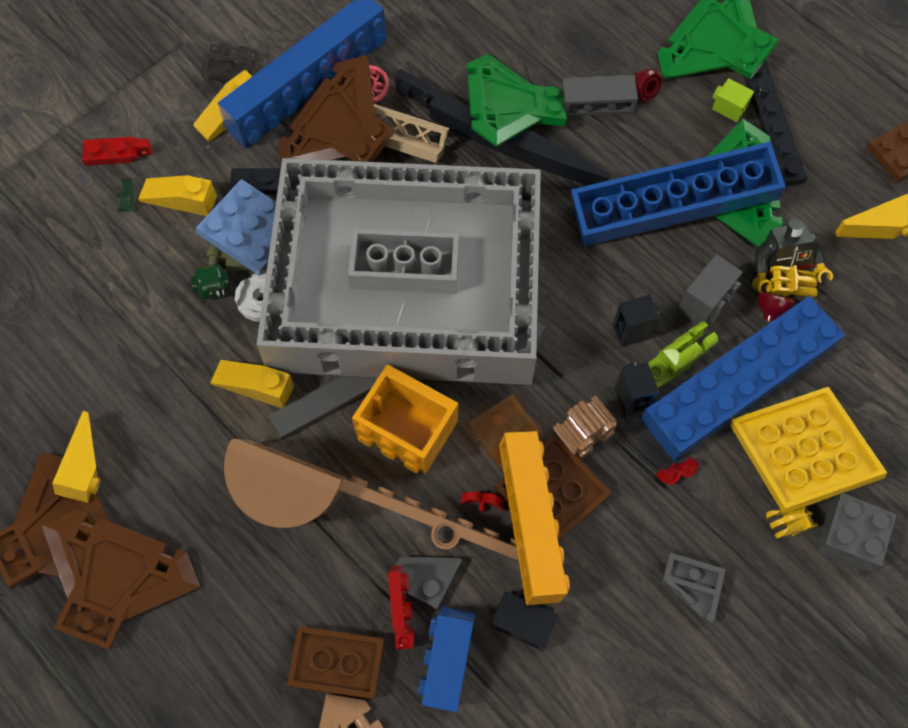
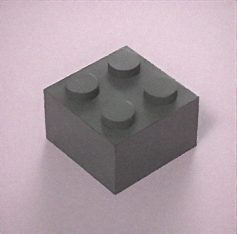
M716 254L686 290L676 313L694 326L700 322L712 325L720 315L722 308L727 307L734 298L735 292L741 285L738 280L743 272Z
M841 493L830 501L815 551L871 573L882 567L897 514Z

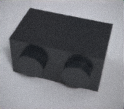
M650 295L619 304L613 328L621 348L651 339L661 313L658 304L653 303Z
M633 362L624 366L614 388L624 417L645 412L648 407L653 405L659 393L648 362L643 364Z
M512 590L511 593L505 591L491 621L490 628L543 652L558 615L553 613L554 609L546 604L526 605L525 595Z

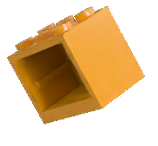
M387 364L353 415L352 421L358 436L357 439L368 447L374 445L381 449L380 452L391 460L397 458L404 462V466L414 473L420 471L426 475L458 422V403Z

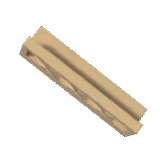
M374 104L375 117L380 120L385 116L392 117L397 125L393 128L395 133L385 147L434 163L443 156L449 128ZM408 123L414 124L419 134L415 136L409 135L404 126ZM431 130L441 133L439 144L431 142L426 133Z

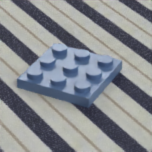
M241 179L196 227L195 233L257 275H260L268 265L276 202Z

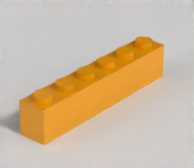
M537 431L504 433L499 448L526 605L560 603L569 592L570 582L568 575L564 574L562 565L564 563V551L559 546L557 539L559 524L557 519L553 518L554 498L552 493L548 491L549 472L547 467H544L542 460L544 446L542 441L538 439Z

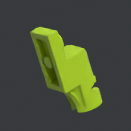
M700 322L670 345L659 351L656 358L648 362L658 390L692 367L695 360L707 353L710 348L718 343V336L715 332L707 336L700 346L695 342L705 334L704 329L708 327L706 322Z

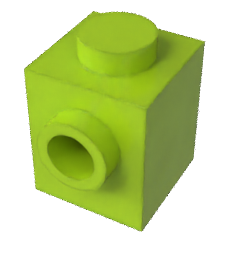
M728 78L724 86L719 85L714 92L712 98L715 102L712 110L738 122L748 107L754 91Z

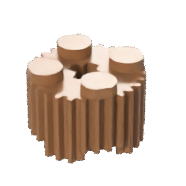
M596 395L591 398L592 401L586 404L585 401H580L567 412L568 416L564 423L561 425L558 422L553 428L573 455H579L580 458L591 453L594 449L592 445L599 440L605 442L615 434L614 429L617 426V420Z

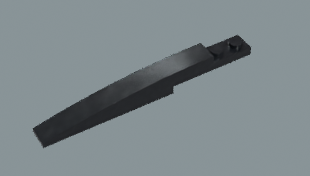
M399 69L395 74L396 90L401 95L416 100L423 107H428L431 119L473 141L528 165L584 185L609 181L611 178L610 173L529 129L496 147L471 128V122L478 119L471 117L468 105L402 69Z

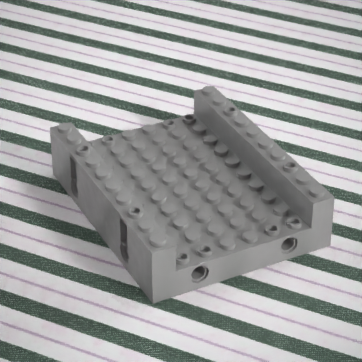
M282 158L256 345L264 366L284 373L379 377L388 364L404 374L420 380L532 385L537 349L541 170Z

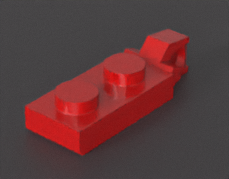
M119 137L83 140L82 161L86 166L134 163V159H138V156L152 155V145L149 139Z
M395 565L391 567L388 573L396 650L412 649L415 644V630L408 623V620L412 619L411 602H406L405 591H409L408 573L403 574V565Z

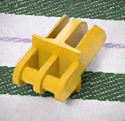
M797 265L793 267L773 266L770 268V272L773 273L771 283L774 284V288L771 289L772 294L782 295L783 297L788 295L817 296V289L815 288L817 286L816 272L797 270Z
M806 506L785 514L782 513L780 508L766 513L767 519L783 515L782 518L769 524L772 530L787 526L786 529L774 535L776 538L788 535L795 536L819 526L818 523H814L811 517L813 513L812 511L809 512Z

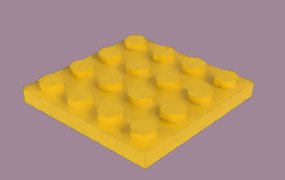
M829 387L731 419V428L783 514L884 479L887 471Z

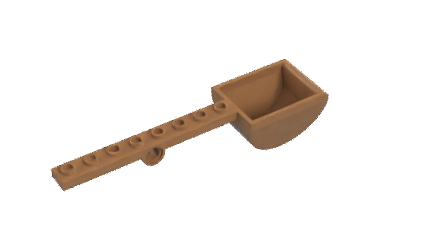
M232 439L228 445L224 461V474L229 493L237 506L246 515L261 524L276 528H291L306 524L326 513L338 501L342 492H346L432 526V541L440 549H451L458 543L460 538H463L518 560L515 539L511 538L508 543L499 539L500 534L490 529L484 528L483 532L472 528L474 523L458 517L456 522L446 518L447 513L431 507L429 512L419 508L421 504L419 501L408 497L401 501L393 497L395 492L379 486L376 491L366 487L368 482L352 476L351 480H348L347 477L253 440ZM448 526L452 528L454 535L450 541L444 542L438 538L437 532L441 527Z

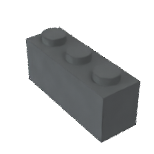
M635 75L563 78L561 89L566 116L628 114L635 112L638 100Z

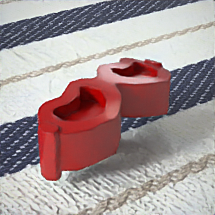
M688 458L678 466L672 463L671 467L667 470L661 469L656 473V476L665 484L674 485L681 475L692 477L699 463L694 458Z
M476 491L462 494L461 505L480 503V512H484L485 504L494 506L502 512L504 509L505 500L495 494H484Z

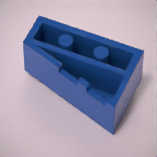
M442 606L438 618H432L429 636H434L432 648H426L423 665L429 667L427 677L421 676L418 695L423 696V706L457 712L476 612Z

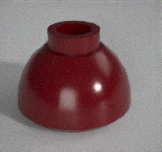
M644 69L640 72H635L633 75H635L638 99L642 102L651 101L661 89V73L655 69Z
M760 292L758 295V305L764 314L762 319L774 321L793 308L795 304L793 299L772 293Z

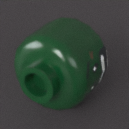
M219 264L199 266L195 270V276L190 277L193 292L198 291L202 299L222 297L226 294V289H230L227 270L222 269Z

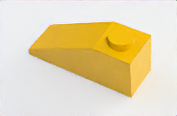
M246 70L224 85L193 124L194 128L208 142L226 130L217 103L252 77Z
M185 175L146 178L138 200L143 203L207 216L213 209L217 194L211 180Z
M908 194L843 220L835 231L836 236L894 239L901 235L907 237Z
M220 360L210 382L211 385L279 408L286 406L294 387L290 374L266 366Z
M83 411L54 478L53 488L55 495L88 503L91 494H96L98 491L100 478H97L89 414Z

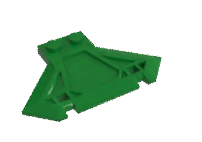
M700 0L668 39L672 46L670 48L661 47L658 51L663 80L726 67L752 79L778 46L779 39L757 29L750 0H721L723 1L722 4L719 3L720 0Z
M488 53L467 63V71L473 73L467 77L470 115L478 119L471 122V128L494 146L498 147L537 123L565 126L567 118L562 89L553 86L532 85Z
M742 119L708 156L770 142V136ZM779 200L713 215L757 247L766 240L770 230L783 226L782 217H775L773 215V211L780 209ZM763 212V217L757 216V213Z

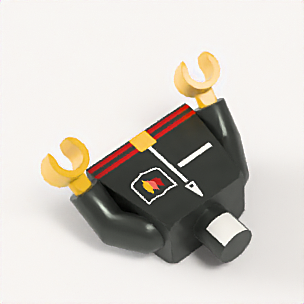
M797 218L789 220L788 226L770 230L766 240L755 251V273H758V276L752 282L753 288L760 293L763 284L765 291H771L773 284L766 279V276L773 275L770 272V268L773 266L793 267L797 265V270L813 268V265L816 264L817 267L813 271L816 272L815 278L822 283L820 277L825 272L826 277L831 281L833 273L824 265V262H826L825 252L817 234L810 231L807 224H804L802 220Z

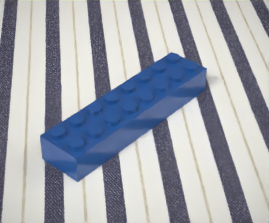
M374 0L352 1L220 100L217 104L227 132L246 149L251 144L256 143L266 132L277 127L279 122L287 116L294 114L305 102H308L325 78L332 80L336 75L332 70L336 63L368 55L374 49L381 47L387 40L384 8Z
M770 141L572 189L571 204L584 247L780 200L786 186Z
M809 296L648 407L641 421L675 462L730 423L731 419L740 416L834 349L845 337V334Z

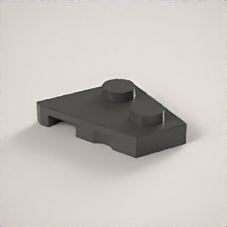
M670 552L667 557L662 582L704 621L709 624L714 623L726 569Z
M400 557L396 565H403V574L408 573L409 591H405V594L438 610L462 564V559Z

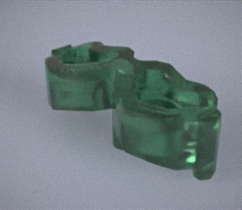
M131 177L121 178L124 192H116V197H121L118 212H129L132 210L134 202Z

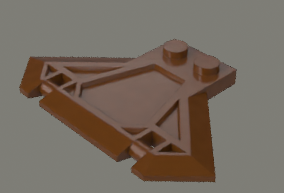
M367 55L335 64L332 70L336 75L332 80L324 79L289 127L294 131L289 139L283 136L278 142L280 164H282V158L339 160L347 158L350 161L373 162L395 133V130L387 123L375 117ZM303 137V140L301 141V143H300L299 145H297L298 142L300 141V139Z
M41 452L14 523L0 530V572L10 589L17 587L39 573L60 578L42 529V524L77 510L88 513L85 522L95 525L98 518L110 521L96 494H91L88 503L55 495L53 481L63 459L61 456ZM80 532L77 539L86 542L89 535Z
M77 510L41 525L68 598L54 629L110 650L123 621L201 588L186 551L177 549L174 556L164 553L167 546L166 543L102 518H98L95 525L85 522L88 513ZM80 532L89 535L86 542L77 539ZM159 563L168 566L166 573L156 570Z

